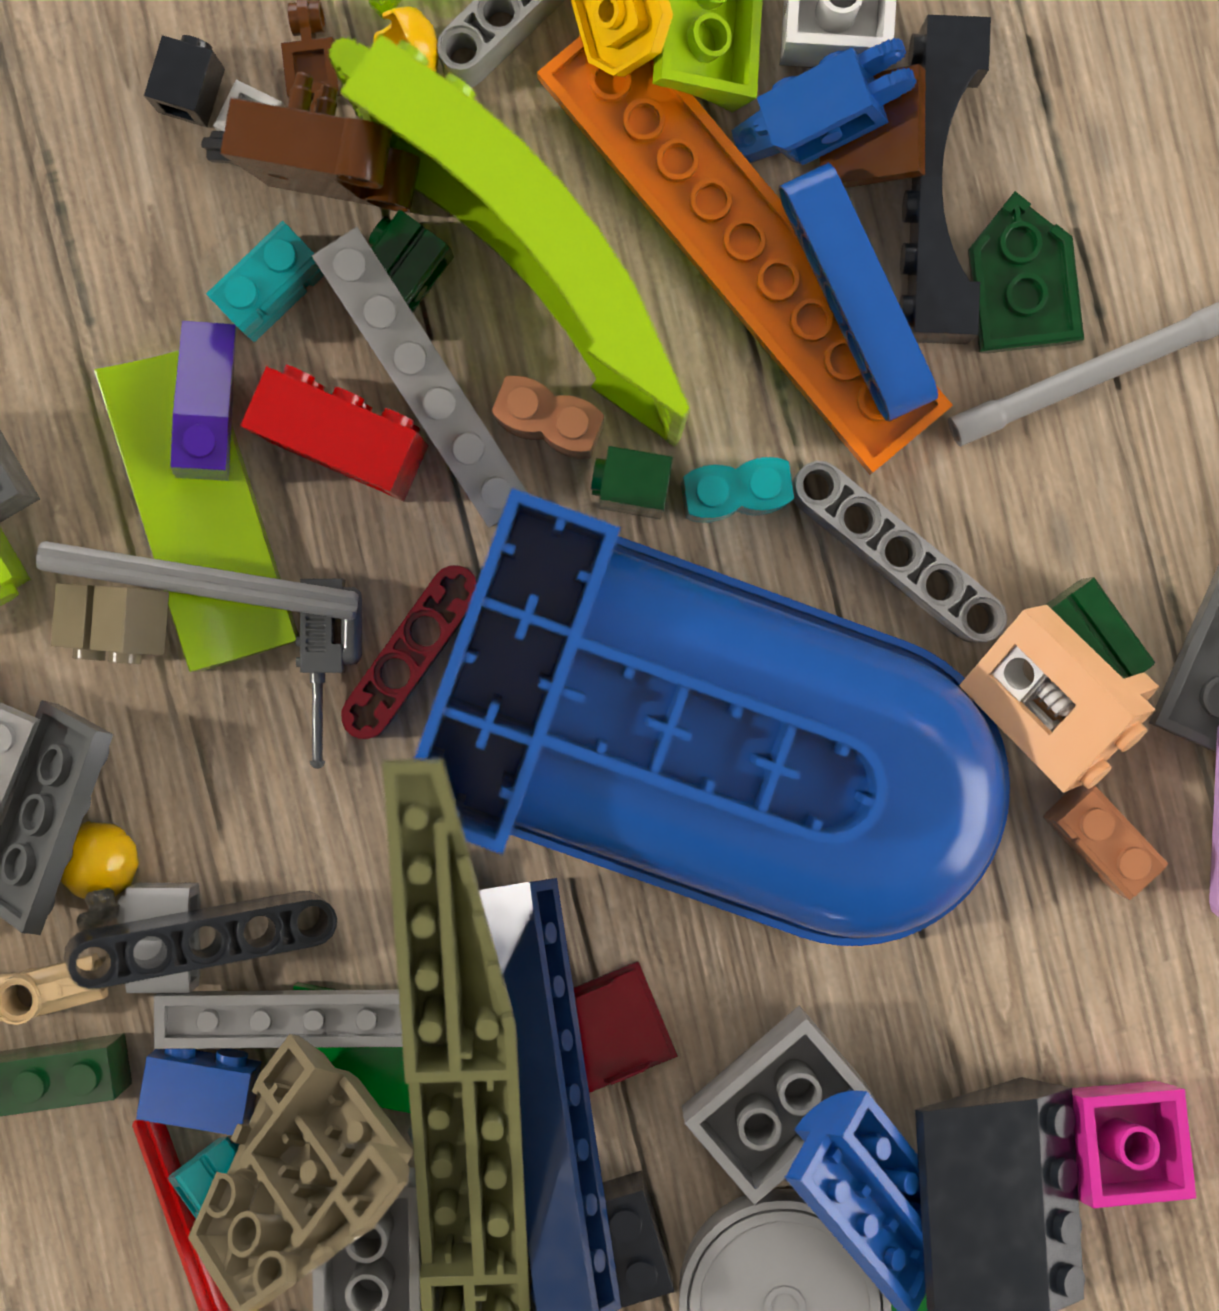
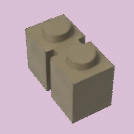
M56 583L51 646L73 648L72 658L105 661L107 651L109 652L108 662L141 664L142 654L164 655L169 592Z

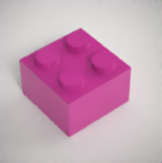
M1160 1081L1072 1088L1073 1110L1076 1118L1074 1130L1076 1163L1079 1170L1078 1197L1080 1202L1094 1209L1197 1199L1184 1088Z

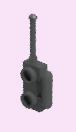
M300 579V583L355 591L359 595V605L355 619H341V644L335 642V618L300 612V636L296 637V646L300 647V657H296V667H300V673H310V683H312V761L309 762L315 769H319L325 764V761H323V683H325V673H345V665L357 664L362 657V594L355 587H345V579Z

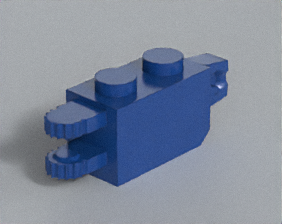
M899 38L888 39L861 53H858L853 47L846 51H836L825 56L819 62V65L798 76H789L779 80L773 85L772 90L757 97L760 110L731 130L736 147L749 163L783 153L791 161L805 165L889 123L883 105L900 97L901 94H906L907 91H911V88L915 87L917 82L913 70H910V68L898 69L877 80H874L873 76L905 57L906 50L903 41Z

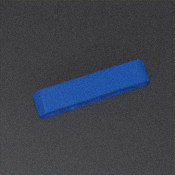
M826 163L780 185L778 191L786 215L883 418L888 422L936 400L938 398V390L933 375L834 167L830 163Z

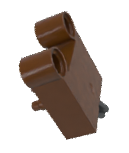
M303 72L296 74L294 86L290 90L287 108L230 98L224 131H212L210 137L202 139L201 147L206 149L207 160L213 163L237 164L269 187L372 205L392 211L402 210L403 212H411L420 157L407 151L391 148L393 131L382 124L364 119L335 116L338 90L333 85L323 84L320 90L314 92L313 103H311L313 78L310 74Z

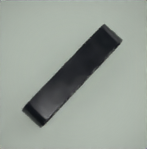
M296 891L87 929L76 933L68 941L65 947L64 960L71 979L78 986L85 989H100L319 946L326 943L333 936L337 928V916L331 905L318 894L311 891ZM317 906L320 911L317 923L306 930L298 929L297 919L300 913L305 908ZM257 916L267 917L268 928L261 937L257 939H246L244 937V928L252 918ZM203 926L215 928V938L212 944L202 950L190 948V937L194 931ZM157 937L162 940L161 949L155 957L148 960H140L133 956L134 948L141 939ZM99 947L107 952L104 963L97 969L83 970L76 965L77 958L85 949Z

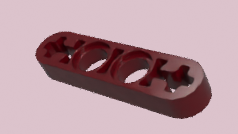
M450 565L442 568L431 580L346 700L341 710V721L344 729L350 735L358 739H370L380 735L388 728L463 622L478 582L477 577L469 569L458 565ZM463 575L467 579L464 588L469 592V595L465 600L459 598L452 600L446 610L456 613V616L449 623L441 612L427 608L426 605L431 597H433L437 604H441L448 593V590L443 586L444 581L447 578L457 580ZM423 616L434 618L440 626V636L430 646L419 645L412 636L414 622ZM393 658L404 660L410 668L409 681L401 688L388 686L382 678L384 664ZM372 682L381 693L394 697L396 700L391 707L385 700H382L373 714L379 720L376 726L368 724L361 729L356 725L359 716L354 712V708L356 705L361 707L369 705L376 696L375 693L367 691L368 686Z

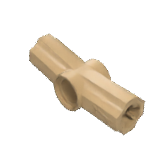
M97 953L77 958L76 965L83 970H94L99 968L104 962L101 961ZM65 961L41 968L25 969L19 973L0 974V1021L19 1025L37 1016L104 999L108 996V987L85 989L78 986L71 979ZM18 985H23L31 992L33 998L31 1007L22 1004L18 999Z

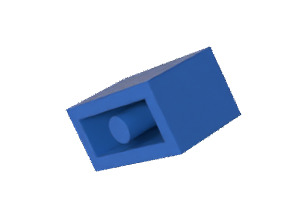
M197 1048L155 1049L146 1057L136 1119L233 1135L237 1124L248 1125L254 1113L256 1094L252 1092V1089L260 1074L262 1061L248 1059V1053L237 1049H219L217 1053L198 1051Z

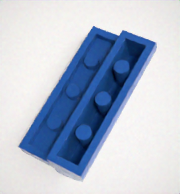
M852 1090L835 1094L813 1107L796 1126L795 1131L802 1138L804 1144L784 1178L897 1311H918L926 1294L918 1154L867 1091Z

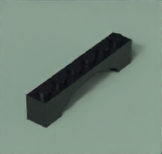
M927 14L919 33H912L910 38L908 64L909 66L920 64L926 70L925 176L913 177L912 190H906L903 197L902 221L903 223H910L909 243H903L901 249L900 273L901 275H908L907 295H901L899 305L917 343L967 345L978 335L980 282L969 281L953 249L944 213L942 172L947 136L958 103L966 88H978L989 71L991 17Z

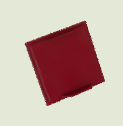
M639 961L573 987L589 1093L628 1079L651 1067L678 1057Z

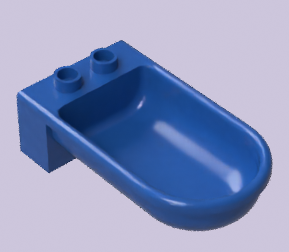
M511 488L414 759L443 758L466 842L503 855L509 836L513 835L801 938L839 946H865L901 939L937 922L970 894L991 864L1001 842L1010 801V777L1006 751L997 724L959 686L965 678L957 670L928 650L910 642L618 536L621 527Z

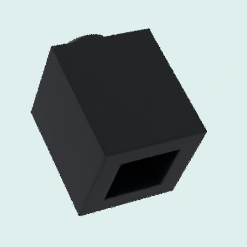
M162 35L144 93V97L158 113L206 128L208 127L225 71L224 66L209 43L190 35H182L181 40Z

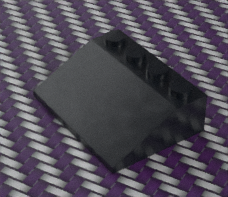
M1020 1077L915 1109L927 1311H1059L1084 1300L1085 1275L1082 1265V1222L1079 1214V1170L1076 1163L1074 1130L1076 1118L1073 1110L1072 1088Z

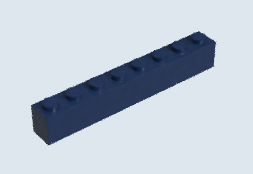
M557 878L479 890L516 1022L527 1249L532 1275V1299L537 1311H618L621 1309L558 881Z

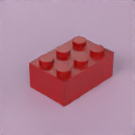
M286 364L282 373L266 366L240 425L242 428L268 443L398 500L405 501L429 446L419 435L420 428L413 424L414 421L388 408H384L381 416L371 412L373 407L364 403V398L335 386L332 394L324 391L325 386L315 381L316 378L293 366Z

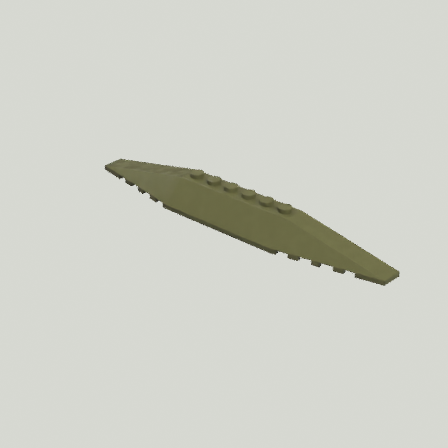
M443 758L384 760L382 768L405 1083H409L422 1263L419 1276L422 1311H531L515 1018Z

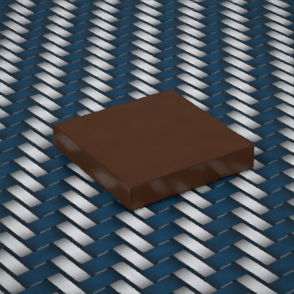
M920 64L885 70L875 74L873 77L874 80H877L886 74H891L892 71L910 68V70H913L917 83L915 87L911 88V91H907L906 94H901L900 97L883 105L889 123L820 157V166L830 163L839 175L844 188L925 176L926 70Z

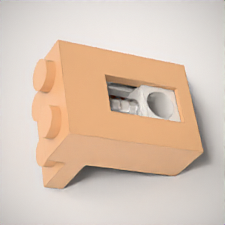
M1048 605L1023 610L959 685L1063 793L1080 785H1084L1087 789L1096 785L1112 768L1107 760L1118 749L1122 752L1127 751L1145 735L1148 729L1142 723L1155 711L1147 700L1159 688L1145 672L1123 679ZM1025 660L1034 669L1033 682H1030L1024 675L1023 663Z

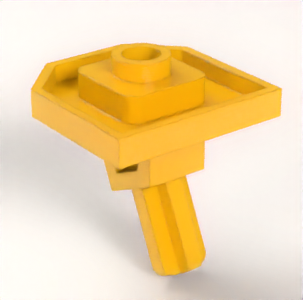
M571 0L586 57L590 64L612 76L625 77L662 53L673 18L669 0Z

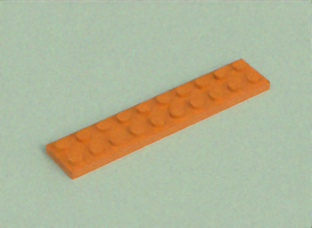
M580 35L537 72L539 82L869 475H871L949 410L953 404L937 387L938 398L892 421H886L870 394L786 215L780 198L693 95L652 84L654 58L625 77L612 76L588 62Z

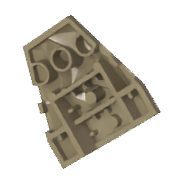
M294 1034L288 1035L258 1075L252 1092L256 1095H261L251 1120L248 1125L238 1123L231 1137V1141L240 1144L227 1174L216 1172L188 1236V1239L232 1311H258L359 1237L373 1229L409 1180L410 1167L407 1163L412 1156L413 1150L365 1086L349 1071L335 1068L324 1053L300 1036Z

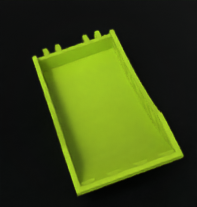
M382 34L379 35L370 49L361 43L357 44L356 40H351L349 36L348 38H343L342 36L341 39H336L335 43H331L332 47L328 49L330 52L328 57L332 66L335 67L338 79H341L342 83L345 84L340 92L342 96L349 100L356 116H359V119L379 123L390 128L393 131L391 148L407 151L420 157L415 190L459 220L480 238L536 294L566 332L596 378L591 385V389L675 447L681 439L690 406L635 283L599 228L565 185L517 135L474 100L476 93L467 83L454 74L448 73L443 78L427 67L429 61L426 56L412 44L400 40L398 45H396Z

